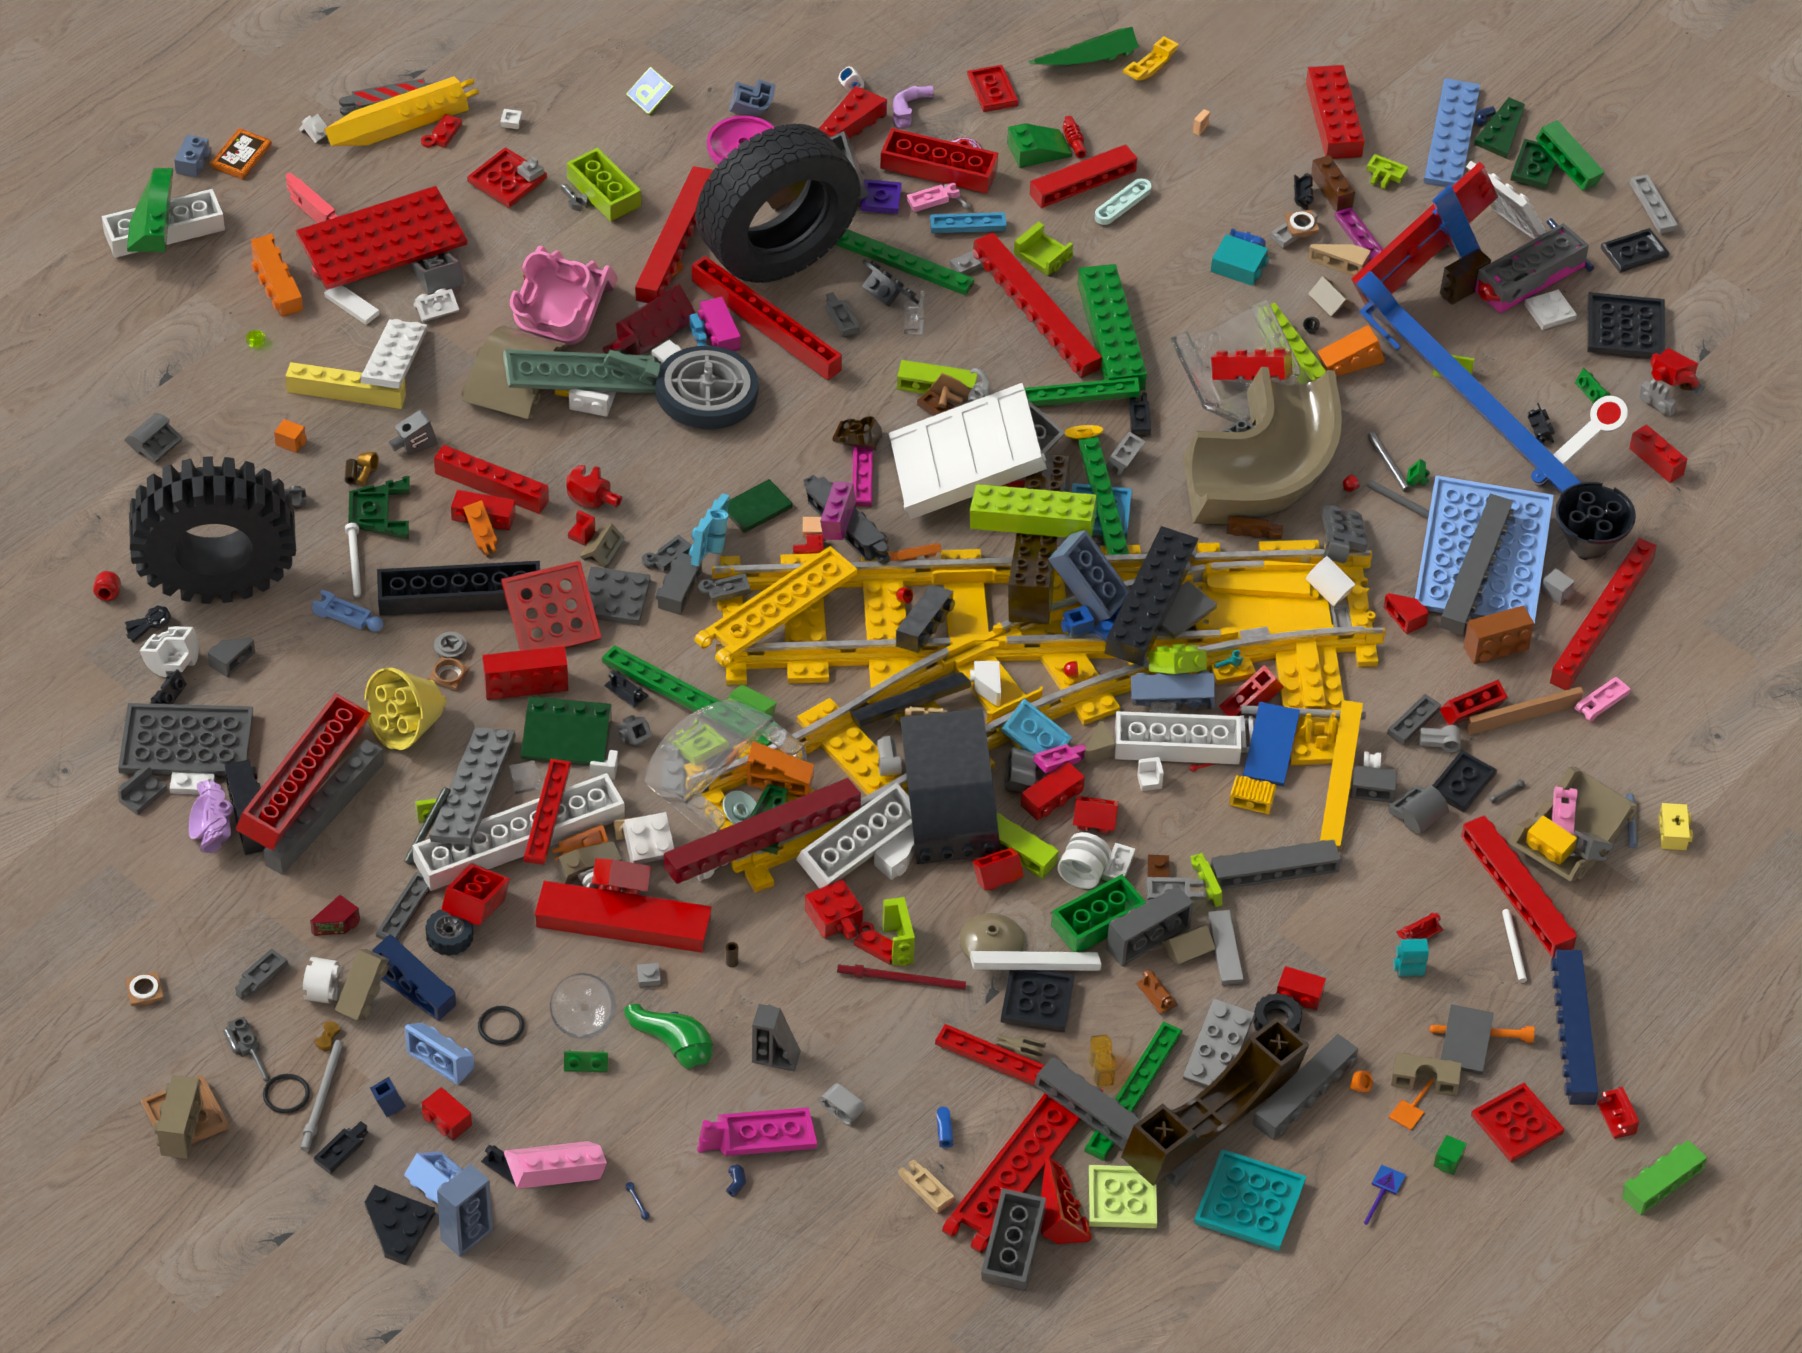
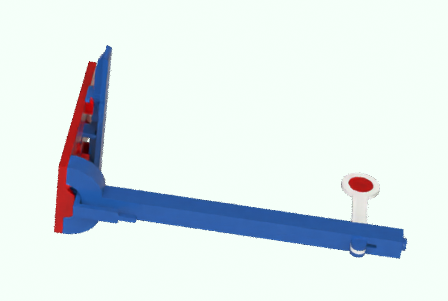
M1478 162L1452 187L1448 185L1443 191L1439 192L1432 200L1433 204L1351 278L1365 304L1359 313L1398 351L1401 349V346L1373 319L1372 314L1386 326H1391L1535 468L1531 478L1536 486H1543L1549 482L1562 493L1570 486L1581 483L1564 464L1601 431L1613 432L1625 424L1628 418V409L1624 401L1616 396H1604L1598 399L1590 411L1591 421L1553 455L1410 316L1392 295L1447 244L1452 249L1455 248L1459 259L1478 248L1481 250L1470 227V223L1498 198V195L1485 166Z

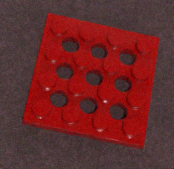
M580 560L501 580L520 651L558 646L568 648L601 640V633ZM563 580L569 581L571 589L563 590L560 587V582ZM541 586H550L552 590L551 594H542L540 590ZM529 590L532 593V598L529 600L523 599L521 591ZM569 599L576 602L577 606L573 610L568 609L565 605V602ZM549 604H553L557 608V612L553 615L548 614L546 611V606ZM534 609L537 612V618L529 619L526 616V611ZM579 619L582 627L574 629L571 626V620ZM553 624L561 625L562 632L560 634L552 632L551 626ZM533 629H540L543 636L540 639H535L531 634Z

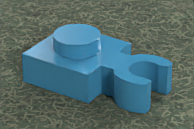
M697 313L691 314L690 330L695 341H697L698 346H707L705 342L707 337L704 333V321H700Z

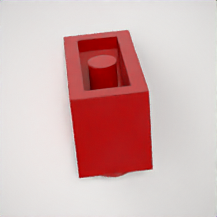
M1392 593L1385 595L1383 608L1405 634L1426 626L1429 612L1418 599Z

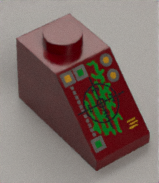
M339 895L310 920L311 933L314 936L346 934L351 928L353 929L358 925L360 921L359 908L342 895Z

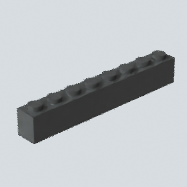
M1490 493L1443 611L1440 628L1463 635L1465 628L1468 626V621L1472 620L1471 612H1476L1479 601H1476L1477 597H1482L1485 588L1482 584L1484 581H1488L1491 570H1488L1489 566H1494L1497 557L1495 551H1500L1503 542L1500 538L1507 533L1509 524H1506L1507 520L1511 521L1515 509H1512L1513 500Z
M365 739L314 795L273 851L267 847L264 849L265 866L283 875L384 765L383 748Z
M1054 1057L1037 1074L1034 1086L1124 1150L1133 1125L1140 1121L1135 1113L1126 1110L1117 1100L1105 1095L1100 1088L1087 1082L1082 1075L1076 1074L1065 1063L1058 1061ZM1189 1158L1164 1179L1177 1187L1192 1170L1195 1158Z

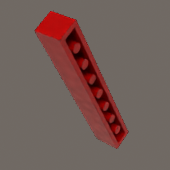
M1483 815L1464 823L1461 838L1550 956L1554 958L1556 950L1574 949L1577 938L1575 930L1569 927L1563 914L1557 911L1552 900L1542 891L1540 884L1531 877L1528 868L1522 865L1517 854L1509 848L1505 838L1500 836L1493 822Z

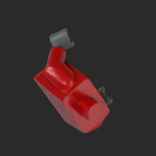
M1667 348L1660 355L1658 353L1652 355L1651 374L1654 380H1661L1671 386L1689 383L1691 386L1690 390L1700 396L1705 387L1700 384L1695 376L1698 367L1697 362L1670 348Z

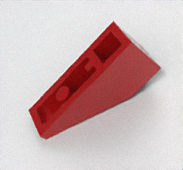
M1264 665L1222 702L1219 707L1227 716L1244 715L1241 714L1242 705L1259 706V702L1266 703L1280 692L1284 686Z

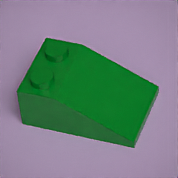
M1027 123L1008 127L1007 144L1019 168L1072 157V153L1059 129Z

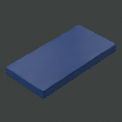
M1259 702L1243 776H1247L1252 780H1259L1260 782L1268 781L1271 784L1284 786L1300 714L1299 709Z

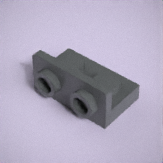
M146 765L138 770L127 782L120 785L118 788L119 802L136 815H139L167 791V785L152 775L151 767Z

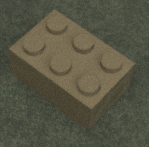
M172 1075L170 1084L167 1083L165 1088L166 1100L161 1102L160 1121L157 1120L155 1123L154 1132L158 1134L156 1144L160 1147L161 1156L188 1159L203 1104L199 1078Z

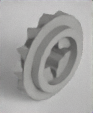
M456 632L442 633L434 641L435 653L439 654L440 657H456L458 659V656L464 654L467 648L466 639ZM447 642H448V644H450L451 646H454V649H451L450 647H447Z

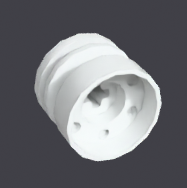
M1083 832L1076 833L1070 838L1066 851L1058 863L1057 870L1060 876L1072 886L1081 889L1094 888L1099 883L1103 871L1111 858V849L1103 839L1096 835Z

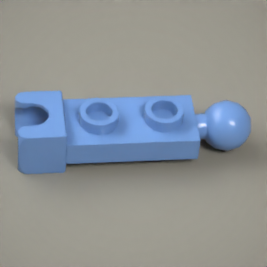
M325 590L320 591L322 595L321 602L315 600L312 603L314 614L323 618L329 617L360 630L367 625L372 632H378L383 627L382 619L378 616L371 617L370 610L335 597V594Z

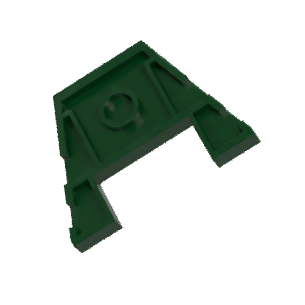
M404 476L402 480L395 482L393 480L385 481L384 485L377 487L370 485L349 491L348 523L358 524L359 529L409 539V521H388L389 495L410 494V476Z

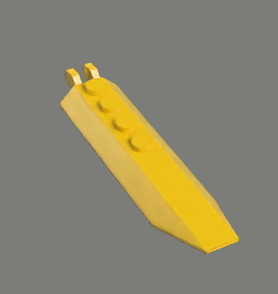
M453 76L355 110L326 127L324 131L331 146H368L439 121L445 114L454 116L468 111L467 99L478 95L479 90L473 89L464 93L463 88L473 85L475 83L474 79L472 78L460 83Z

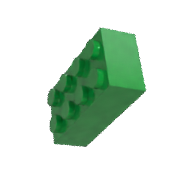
M1121 874L1052 910L1051 927L1072 952H1082L1108 938L1109 924L1112 920L1126 915L1133 908L1144 905L1146 901L1124 875Z

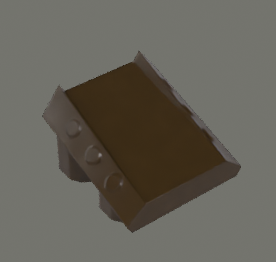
M873 416L864 417L861 420L847 419L840 421L832 439L835 443L876 451L880 437L882 438V428Z

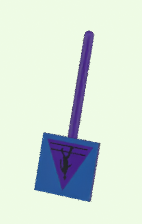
M1381 1164L1372 1181V1185L1381 1188V1191L1364 1221L1365 1225L1369 1223L1385 1191L1397 1194L1406 1174Z

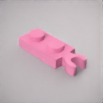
M951 183L945 188L942 185H938L907 195V201L913 212H918L947 203L949 198H958L960 190H956L955 183Z

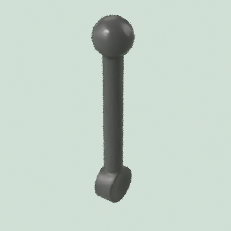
M1518 780L1517 784L1497 795H1492L1489 800L1495 803L1500 797L1516 788L1524 787L1525 782Z

